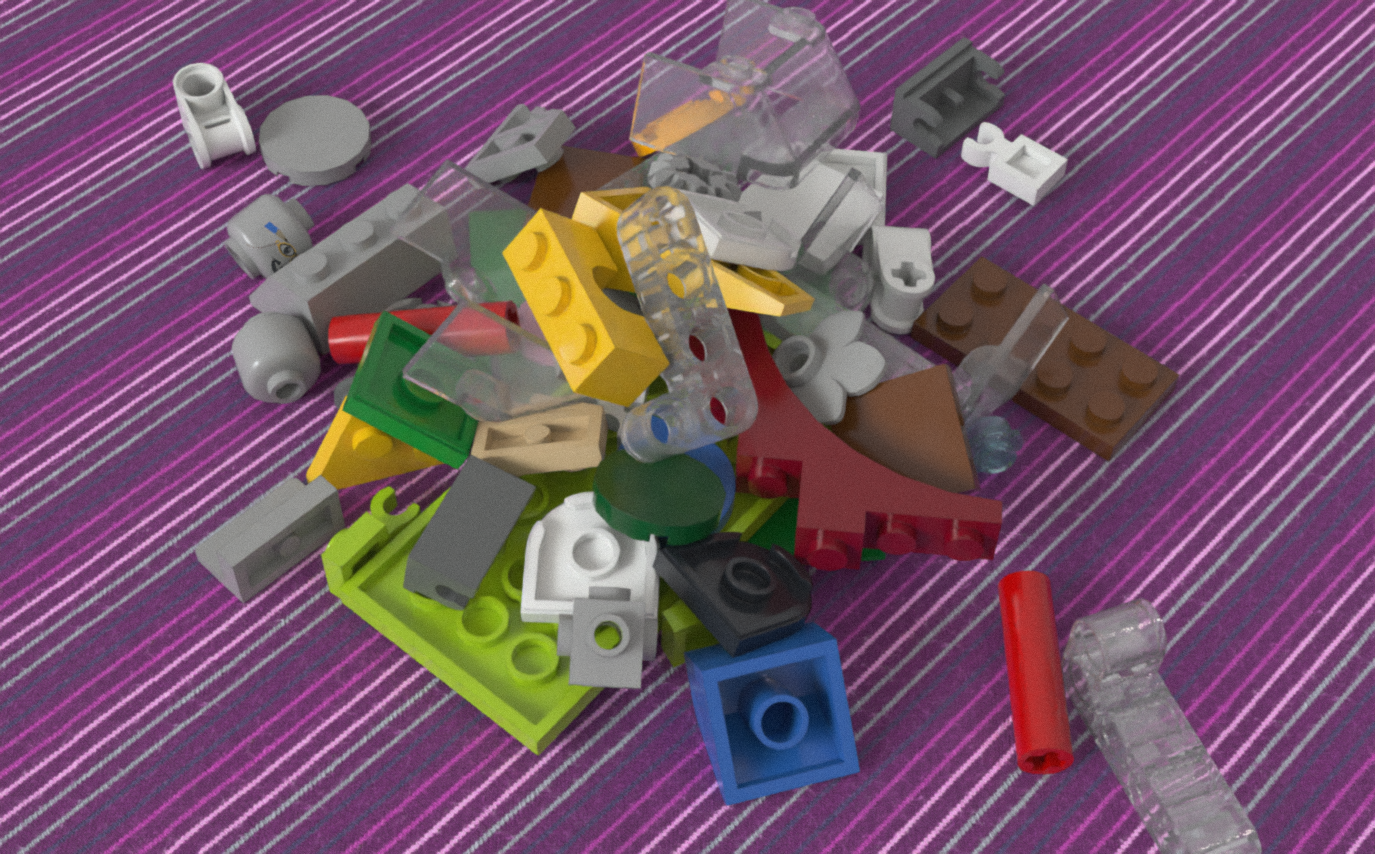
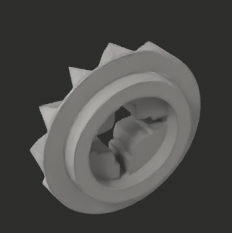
M678 152L676 155L670 153L660 154L657 161L651 163L647 176L649 184L660 196H663L665 188L670 189V187L739 202L742 194L741 189L737 186L738 179L733 174L723 172L720 164H711L705 161L703 156L699 158L690 157L685 152Z

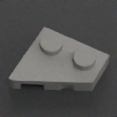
M525 104L517 105L463 169V172L475 187H479L497 180L502 184L508 183L523 171L535 168L538 172L543 171L561 158L564 153L561 146L576 127L563 110L551 109L547 111L545 107L536 106L530 112Z

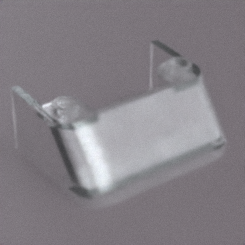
M727 0L716 62H712L705 68L699 69L652 52H647L644 55L629 140L676 155L678 152H685L690 157L699 158L703 156L705 161L711 164H720L723 172L733 174L736 178L767 189L789 190L797 187L856 128L861 105L824 26L815 20L816 15L812 11L800 7L781 8L759 0Z
M446 159L390 227L391 235L441 262L445 289L459 303L402 369L403 378L462 407L468 415L482 422L501 423L596 400V398L572 391L502 254L537 211ZM512 300L518 310L520 327L477 303Z
M853 167L800 241L802 243L794 267L790 270L778 271L815 298L811 310L781 317L758 313L764 328L780 342L796 335L809 337L820 322L832 314L843 311L863 312L874 296L876 289L875 275L869 265L853 254L852 251L884 205L862 172ZM1045 283L1042 284L999 346L987 345L974 349L963 359L953 373L966 429L1014 397L1069 318L1055 290ZM865 319L864 329L858 341L876 348L886 358L888 363V369L880 382L938 366Z

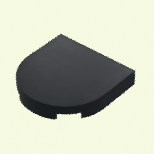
M719 532L709 534L705 539L688 544L671 545L658 549L652 567L732 658L793 635L805 625L812 607L810 593L813 588L812 579L803 565L781 546L772 543L770 550L753 543L740 541L742 533Z

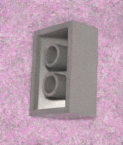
M409 183L405 184L269 276L249 296L251 305L262 313L279 312L299 318L309 329L316 350L323 355L330 352L328 329L330 321L334 316L382 312L395 302L406 298L459 260L446 205Z

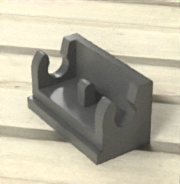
M963 37L895 89L890 130L935 159L1002 107L1005 94L995 85L989 84L982 76V71H984L989 77L998 79L1005 73L1004 69L996 60L973 47V42L966 37Z
M470 455L410 552L407 559L403 588L412 593L417 591L449 608L463 611L470 598L473 599L480 584L515 524L533 498L536 486L480 458Z

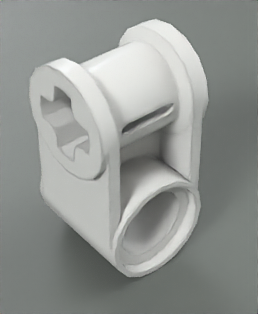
M206 63L190 64L181 68L175 74L173 85L183 127L186 130L200 168L202 170L211 167L212 160L244 151L247 155L256 153V145L248 119L242 107L237 105L221 71L217 67Z
M869 225L864 237L862 264L864 276L867 277L871 316L880 328L890 333L909 334L912 331L913 322L924 312L923 297L930 293L935 281L931 260V237L929 230Z

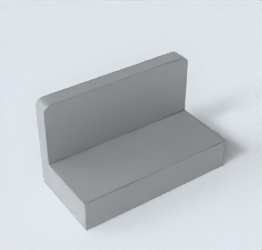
M322 475L306 486L299 479L291 478L195 549L197 559L244 604L345 527L338 490Z

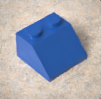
M814 621L805 623L803 628L793 635L734 658L721 644L684 652L696 719L726 806L860 772L837 639Z

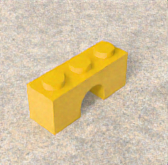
M540 208L502 254L572 391L629 407L670 363L645 318L620 308L602 292L603 288L619 271L596 229Z

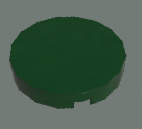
M631 447L611 453L599 462L592 485L594 492L592 502L595 511L610 527L639 541L649 542L651 534L668 536L667 545H684L705 539L718 528L726 497V492L720 478L704 463L684 453L660 447Z

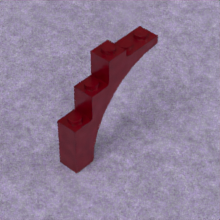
M691 302L680 379L679 425L698 426L706 430H739L736 455V493L753 494L765 499L778 497L799 498L794 557L801 564L811 565L824 571H835L842 568L860 570L862 548L880 549L885 553L893 555H903L910 552L944 555L958 561L994 559L1002 525V501L948 492L899 475L858 453L818 422L788 387L768 350L758 313Z

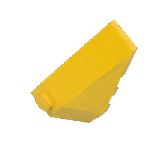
M636 187L580 193L572 220L596 229L619 271L603 289L610 288L779 317L811 310L815 298L779 272L711 259L658 208L662 196L649 187Z

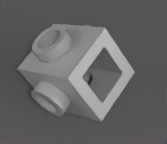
M591 586L589 587L588 599H574L573 614L559 613L556 656H570L568 685L624 689L641 688L642 661H655L658 621L657 619L645 618L646 602L630 601L631 589ZM601 626L614 628L619 635L618 646L611 650L598 646L594 638L595 630Z

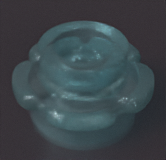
M985 417L977 420L966 429L975 468L978 472L995 474L1007 470L1016 460V451L1023 447L1021 433L1018 430H1012L1008 421L1002 417Z

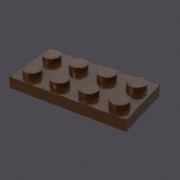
M982 256L913 322L911 338L1108 462L1175 390L1179 378L1178 373Z

